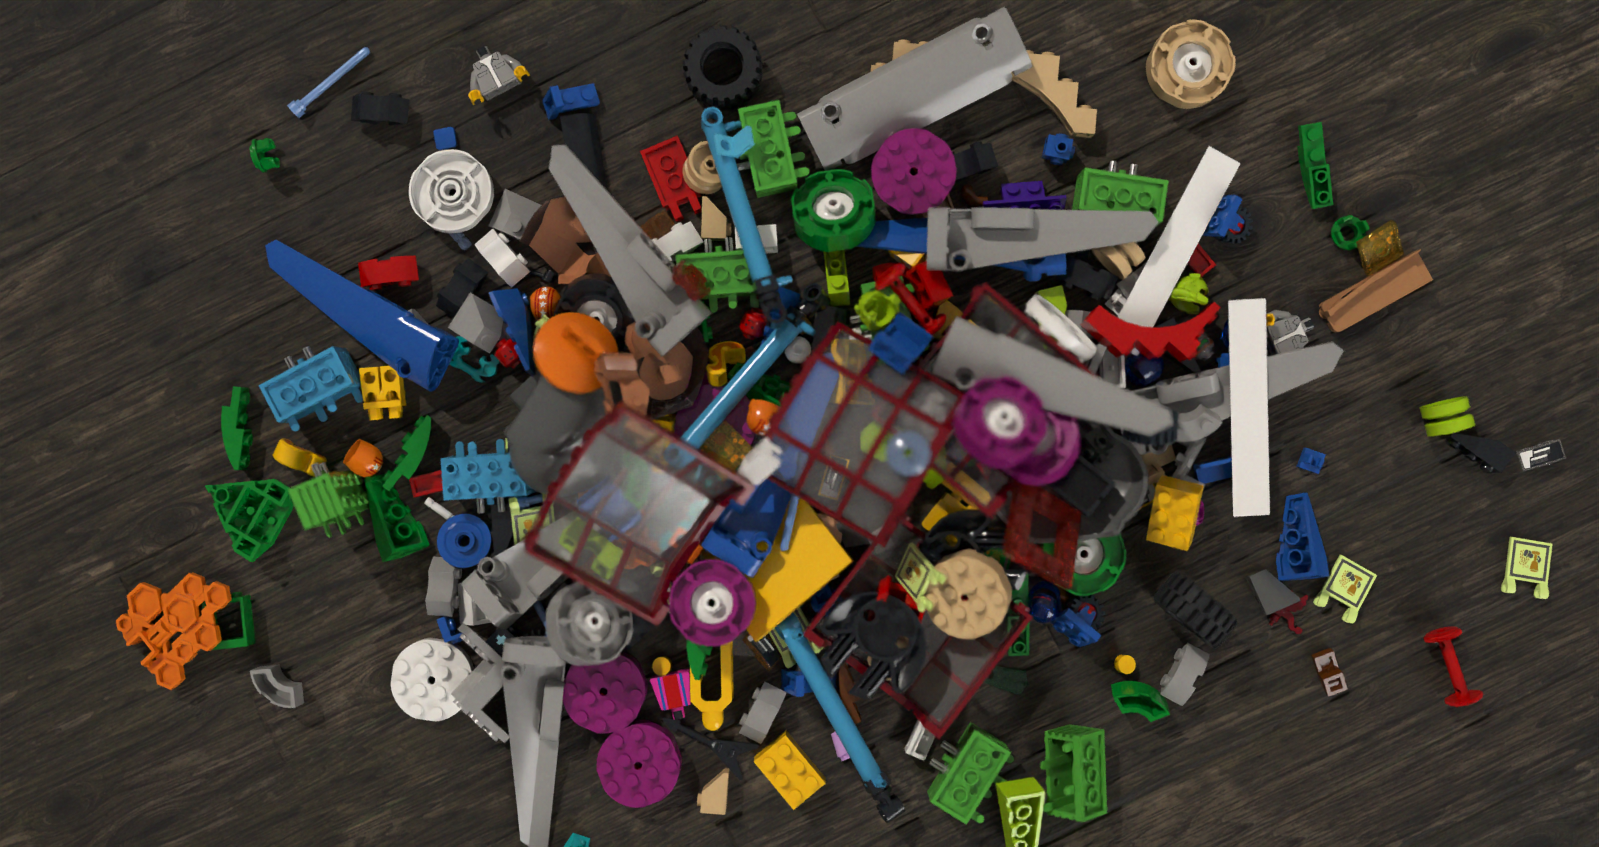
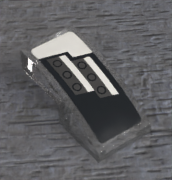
M1560 438L1516 451L1523 471L1566 459Z

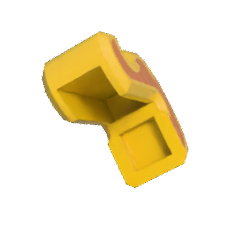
M725 341L710 347L708 354L709 364L706 366L710 385L720 387L727 383L726 363L737 364V362H746L743 345L733 341Z
M285 438L279 440L273 452V458L277 462L289 468L303 471L315 477L311 465L327 462L324 456L295 446L291 440Z

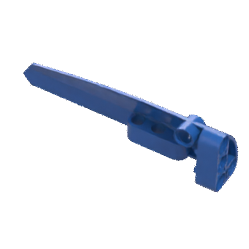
M928 218L876 221L871 234L856 247L927 255ZM1063 253L995 264L994 266L1023 271V277L1028 281L1034 282L1041 279L1042 273H1045L1046 276L1065 275L1066 255ZM956 255L953 258L965 260V258L962 255Z
M278 240L265 245L269 267L360 343L396 370L400 377L407 378L430 392L439 386L458 348V338L440 328L432 327L414 317V314L373 291L360 287Z
M824 355L833 360L832 355ZM817 361L778 429L811 447L839 378L838 372ZM774 435L771 443L779 447L782 453L777 455L772 451V454L780 459L781 463L771 474L793 487L798 466L795 459L796 450H801ZM767 478L758 486L754 485L755 490L744 505L731 499L729 506L724 508L702 542L704 549L721 560L734 565L739 571L752 578L771 552L773 542L792 494ZM760 541H765L768 544V548L766 550H759L756 544Z

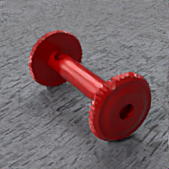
M900 263L893 265L876 280L875 289L882 290L889 285L922 325L921 328L933 336L945 324L946 315L941 313L932 318L899 279V276L904 272L905 265Z
M1454 626L1428 632L1424 636V642L1439 643L1455 693L1446 697L1444 701L1449 706L1461 707L1481 700L1483 692L1467 689L1451 639L1461 635L1462 630Z

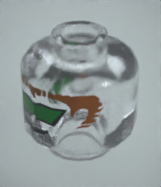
M1204 332L1197 339L1201 344L1197 347L1198 353L1194 356L1196 361L1202 359L1207 361L1214 355L1212 350L1215 348V342Z

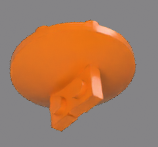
M574 312L562 313L546 321L538 331L533 345L534 360L543 377L558 389L575 394L590 393L602 388V384L595 374V361L605 353H618L614 337L601 322L591 316Z

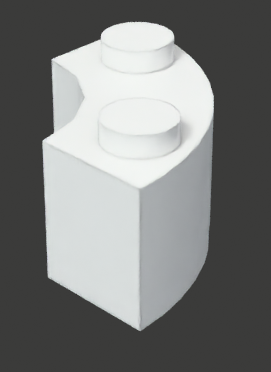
M691 221L685 224L679 222L671 228V232L660 239H652L672 263L676 262V255L689 254L703 243Z
M492 229L475 243V246L496 270L498 275L512 288L530 272L526 266L528 261L521 254L517 255L507 244L509 239L502 232L498 234Z

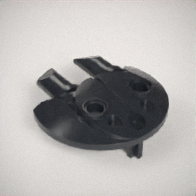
M964 509L952 512L934 524L926 535L921 553L934 567L942 557L960 550H976V553L986 556V551H989V549L1026 550V547L1017 529H989L987 525L992 521V517H987L978 509ZM949 535L956 536L957 542L950 540ZM1004 570L1012 590H1019L1027 570Z
M878 592L859 593L843 600L830 612L821 629L826 635L837 634L838 636L821 657L825 671L831 679L854 650L857 651L860 648L872 658L870 661L871 665L848 692L859 698L871 699L887 678H891L892 689L898 694L914 682L924 664L926 638L923 626L917 615L906 603L889 594L885 602H883V599L877 600ZM867 609H872L876 614L875 618L871 621H867L863 617V613ZM902 636L909 640L908 645L904 648H900L896 644L897 639Z

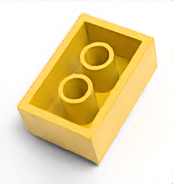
M1162 475L1156 484L1146 540L1188 551L1194 537L1204 485Z
M787 730L754 757V763L793 810L826 784L825 776Z

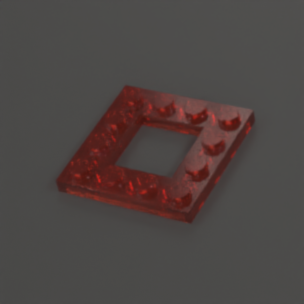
M1015 479L1003 554L1065 590L1071 589L1081 512L1041 487L1023 484ZM1033 509L1058 524L1054 557L1028 542Z

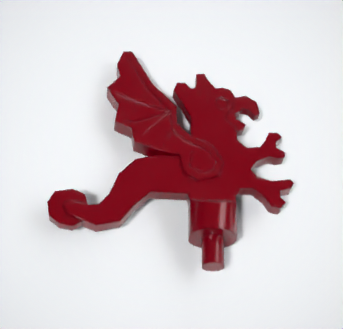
M1308 595L1301 597V601L1271 613L1268 625L1272 626L1274 622L1277 623L1282 616L1287 619L1288 628L1291 631L1301 634L1302 629L1294 627V616L1291 612L1301 611L1302 607L1306 606Z

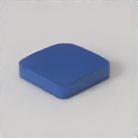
M453 127L434 130L433 133L438 150L457 147V139Z

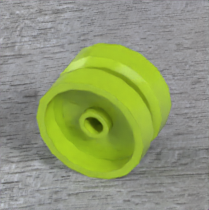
M1462 396L1446 399L1420 407L1423 419H1436L1424 425L1427 436L1452 434L1475 426L1472 414H1457L1470 408L1468 397Z

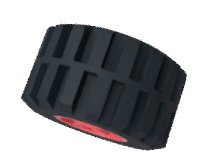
M1164 407L1170 410L1173 424L1152 435L1123 428L1122 437L1129 442L1140 445H1164L1174 442L1178 436V412L1169 407Z

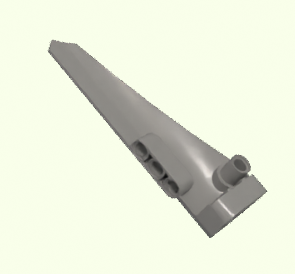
M929 207L927 270L960 271L1143 241L1159 222L1151 211L1034 210L1021 208L950 209ZM956 255H962L965 258V264L962 267L954 265L953 258Z
M1330 342L1268 356V399L1333 372L1344 350L1335 343ZM1230 365L1157 382L1155 386L1129 391L1155 404L1174 409L1178 413L1191 412L1201 404L1219 414L1221 421L1231 416ZM1177 441L1164 445L1132 444L1140 455L1151 452L1158 455L1164 453L1169 445Z
M547 636L505 639L500 672L510 736L520 841L529 847H548L563 708L566 661L553 650ZM513 669L516 675L509 676L505 670Z

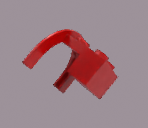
M927 261L916 264L911 269L905 267L904 272L900 275L903 276V281L906 284L912 285L920 304L932 318L934 310L953 297L942 271L927 270ZM884 263L874 266V281L896 263Z
M889 575L879 581L875 592H878L877 600L883 599V602H885L888 594L906 603L917 615L920 622H922L925 611L920 612L918 610L916 601L901 584L890 582L891 576ZM872 609L869 610L867 621L873 620L876 616Z

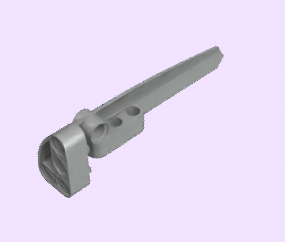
M566 145L552 146L549 165L550 172L584 227L636 321V334L641 338H646L652 347L663 357L712 312L682 280L681 272ZM645 323L649 324L650 331L645 328Z
M956 317L932 373V376L950 383L961 390H970L977 381L985 377H989V379L1001 378L1002 376L1018 379L1039 396L1044 405L1043 409L1152 435L1173 424L1169 409L1007 336L997 335L960 317ZM965 374L971 377L970 384L966 386L959 383L960 377Z
M649 467V492L645 501L639 507L640 510L664 488L668 482V474L666 472L652 471V467ZM623 481V482H621V483L619 484V486H620L621 488H622V485L624 484L625 481ZM572 511L540 530L541 536L536 544L569 562L571 554L557 544L561 532L577 517L583 522H586L587 519ZM593 524L592 529L606 538L602 530ZM521 541L493 558L485 557L481 559L478 569L474 570L461 584L493 625L508 629L537 601L548 597L569 576L526 553L524 542ZM582 550L575 566L580 567L593 553L588 550ZM493 563V569L489 572V566Z

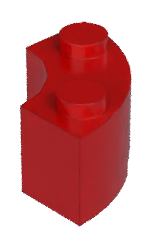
M416 256L390 257L388 260L378 261V259H372L358 263L361 287H369L370 291L382 290V286L398 284L399 287L411 286V282L419 280Z

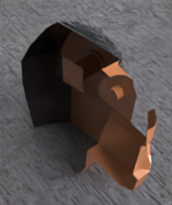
M565 195L546 200L531 217L519 243L529 245L559 274L558 284H569L585 273H601L611 276Z
M635 323L627 326L626 344L631 354L605 353L595 361V374L602 384L605 395L603 404L606 414L614 407L609 382L612 380L619 382L624 403L654 420L693 405L706 372L709 351L703 335L698 327H696L662 357L646 338H641L636 334ZM645 323V328L650 331L649 324Z

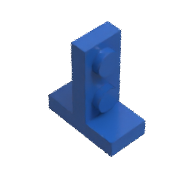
M594 83L559 90L558 86H552L542 100L548 120L556 119L559 113L598 106L600 104Z
M781 669V690L795 697H802L804 693L813 692L802 671ZM835 674L832 679H831L830 677H829V679H830V681L832 682L834 688L836 689V674Z

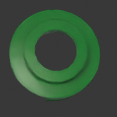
M264 138V140L252 139V145L249 148L254 166L262 173L267 172L269 169L280 167L279 158L265 156V152L276 148L274 141L269 138Z
M1353 215L1344 216L1333 224L1331 238L1337 247L1343 250H1352L1358 247L1357 242L1366 237V232L1370 228L1366 220L1361 221ZM1344 226H1349L1354 231V236L1350 241H1345L1340 230Z

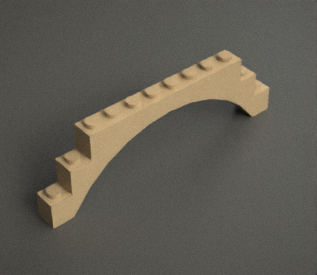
M909 40L894 42L892 61L927 42L921 41L919 44L910 43ZM1026 50L1031 60L1032 68L1016 76L1011 72L1012 81L1037 95L1057 115L1071 137L1092 138L1095 134L1097 109H1091L1089 105L1076 107L1078 82H1073L1072 79L1067 78L1058 81L1060 56H1055L1052 52L1034 54L1033 51ZM876 63L875 65H871L870 72L885 65L886 63Z

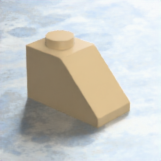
M702 196V240L725 241L727 236H731V223H728L726 216L707 196Z
M729 768L721 771L703 787L702 793H698L697 806H701L700 813L725 815Z

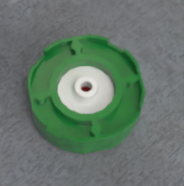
M836 169L816 172L805 178V183L799 189L796 188L792 195L795 231L804 243L814 249L825 252L852 249L862 243L871 234L875 226V204L872 188L865 179L861 181L854 177L851 171Z
M1120 533L1118 536L1040 543L1039 560L1042 570L1052 583L1074 595L1090 596L1101 591L1103 592L1116 582L1125 566L1126 549L1121 537L1122 535Z

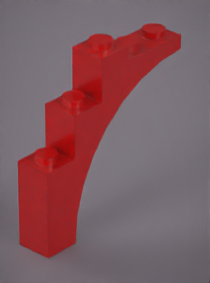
M1213 302L1187 322L1175 326L1157 328L1128 323L1112 315L1099 305L1088 314L1080 325L1100 344L1107 347L1106 349L1116 358L1122 355L1127 356L1136 348L1148 360L1154 357L1159 358L1167 350L1181 362L1186 359L1191 360L1198 353L1197 347L1201 343L1197 339L1204 333L1203 327L1207 323L1211 324L1217 318L1216 312L1221 307Z

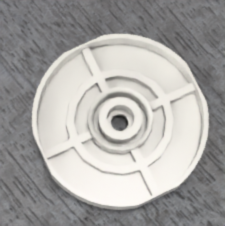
M442 150L429 155L413 172L410 179L409 199L414 212L433 229L440 232L461 233L472 229L490 211L493 203L494 186L489 172L474 157L464 151ZM451 189L456 190V193L453 196L449 195V191Z
M1035 294L1026 304V313L1041 323L1040 329L1048 336L1052 334L1056 337L1057 343L1065 350H1071L1081 362H1084V360L1089 361L1097 352V347L1089 337L1048 300Z
M436 638L419 640L405 648L393 664L391 678L393 697L400 708L415 719L429 721L445 720L461 710L453 702L455 698L451 693L474 670V666L465 650L456 643L452 644L451 641L444 643L443 639ZM430 676L435 678L434 684L429 682L428 678Z

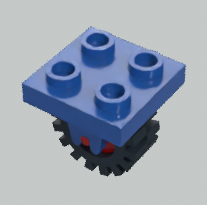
M1223 195L1202 236H1214L1216 239H1220V242L1241 243V241L1246 240L1245 236L1250 235L1248 229L1252 230L1253 226H1249V223L1253 222V219L1248 218L1251 214L1246 212V208L1239 206L1242 198L1237 195Z
M1094 595L1076 596L1070 599V602L1066 604L1068 608L1053 614L1048 620L1053 624V628L1056 631L1064 633L1075 646L1082 647L1095 643L1101 636L1096 629L1101 627V622H1104L1105 618L1102 616L1105 615V611H1101V608H1104L1103 604H1098L1100 600L1098 598L1094 599Z

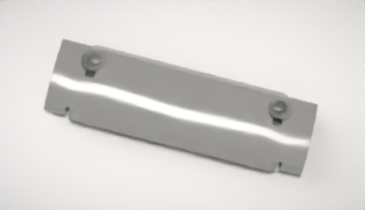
M1002 7L987 15V17L974 18L823 96L817 105H813L797 113L824 170L828 171L842 165L840 160L842 158L846 164H852L873 154L880 149L889 136L896 132L911 128L922 129L1006 86L1012 81L1011 72L1016 76L1032 68V63L1005 7ZM979 27H983V30L976 34V30ZM990 40L989 45L983 46L982 43ZM833 105L831 110L825 111L827 106ZM839 118V122L832 124L831 121Z

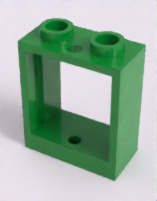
M234 592L231 593L232 600L229 602H240L243 636L222 639L213 650L246 647L256 643L250 595ZM205 601L201 604L202 610L207 606ZM215 612V613H214L215 621H216V625H218V622H217V613Z

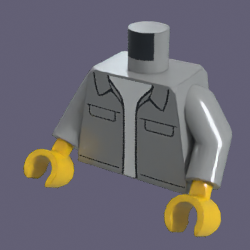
M487 46L481 47L476 51L480 61L473 64L474 70L471 73L468 96L473 105H475L474 102L477 99L484 102L483 97L488 101L521 84V77L525 74L529 77L530 74L519 61L507 54L501 55L499 52L491 54Z
M1273 310L1267 313L1266 339L1271 356L1303 349L1304 345L1308 343L1305 332L1314 329L1312 320L1306 318L1300 321L1297 315H1291L1287 311Z

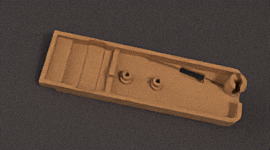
M1421 249L1413 251L1320 303L1319 315L1322 318H1327L1329 329L1335 333L1343 331L1432 281L1433 279L1419 255ZM1351 290H1353V291H1352L1351 293H1349L1347 296H1345L1344 298H1342V297H1343L1344 295H1346L1348 292H1350Z

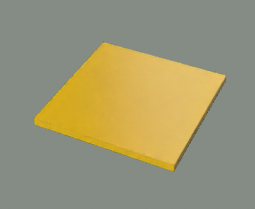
M801 498L798 501L788 550L782 551L780 545L789 504L776 534L771 552L767 555L753 578L744 574L752 583L756 594L755 614L751 624L746 628L755 642L761 640L853 562L811 505ZM760 541L756 544L759 550H766L768 548V544L765 541ZM702 549L704 560H721L706 549Z

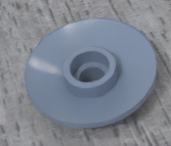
M912 431L900 432L889 441L886 447V459L889 466L896 473L905 476L916 475L928 465L930 447L926 439L920 434ZM905 449L912 450L910 457L904 455Z

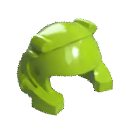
M1191 273L1189 276H1185L1177 281L1168 300L1179 311H1184L1187 314H1199V306L1194 305L1193 302L1201 305L1207 304L1208 298L1205 295L1208 294L1209 290L1200 274Z
M870 291L861 296L858 305H855V311L868 330H884L899 312L898 304L901 300L895 294L887 297L880 291Z

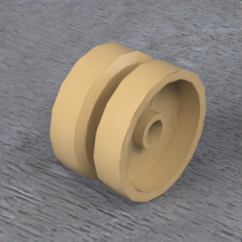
M708 141L698 143L693 147L683 165L682 173L684 180L697 193L706 195L716 193L722 188Z
M1136 242L1091 249L1097 260L1110 273L1118 276L1120 280H1124L1132 272L1131 266L1138 267L1146 258Z

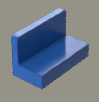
M1232 455L1193 464L1196 480L1205 484L1231 478Z

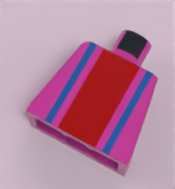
M690 668L669 672L663 676L653 675L650 678V682L661 710L671 709L673 720L685 718L683 706L691 704Z

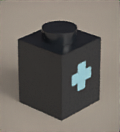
M513 624L508 629L498 628L486 643L499 656H502L504 640L520 637L517 633L519 630Z

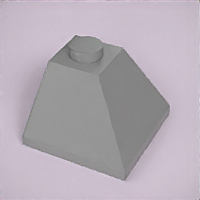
M505 189L488 226L521 240L528 222L542 205Z
M470 292L448 328L490 353L501 337L503 319L498 316L494 306Z

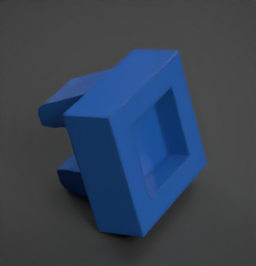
M1303 448L1297 467L1319 474L1326 454L1309 448Z

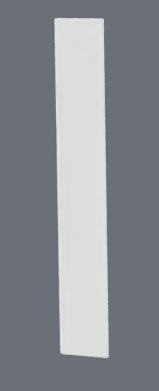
M1210 146L1208 147L1118 318L1143 327L1154 326L1240 165L1239 162ZM1134 348L1131 353L1138 356L1139 351Z
M1266 299L1229 300L1233 516L1270 515Z

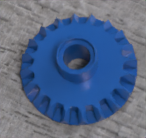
M455 515L449 518L439 530L437 536L438 551L441 557L452 566L459 568L473 567L481 559L487 557L491 549L492 539L490 530L485 522L474 515ZM464 536L470 538V543L466 547H463L461 544Z

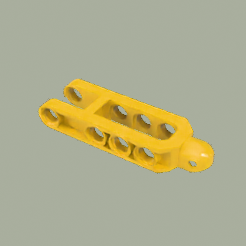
M733 641L720 645L722 697L718 701H706L701 696L703 676L701 675L700 680H695L690 668V700L702 712V723L710 731L718 730L724 720V709L734 698Z

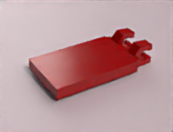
M678 135L640 151L661 204L667 211L671 210L676 223L684 220L679 206L690 202L695 215L701 213L702 208L697 199L701 197V193L691 189L683 177V165L687 156Z

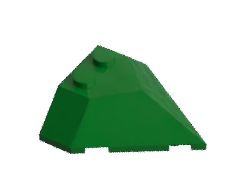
M277 479L205 485L215 502L213 505L224 530L229 534L233 542L232 548L234 552L250 562H254L275 543L294 508L288 491L291 487Z

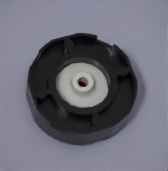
M593 273L580 276L570 282L559 299L554 316L574 312L595 318L614 337L618 353L624 352L628 348L626 344L627 326L636 321L612 277L607 274Z

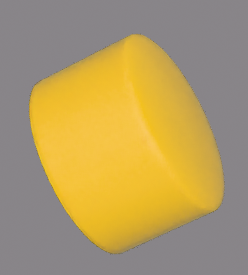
M1119 655L1114 661V667L1119 673L1130 674L1135 670L1136 663L1134 658L1129 655Z
M667 656L656 658L652 664L653 671L660 676L668 674L673 666L671 659Z

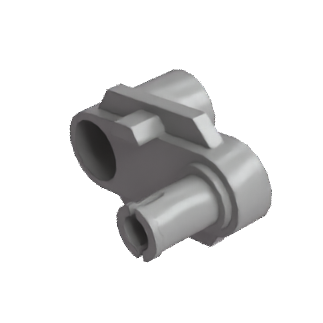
M1206 438L1190 442L1177 441V443L1185 446L1187 451L1185 454L1178 453L1175 459V465L1178 467L1172 478L1204 485L1205 487V484L1187 474L1201 451Z

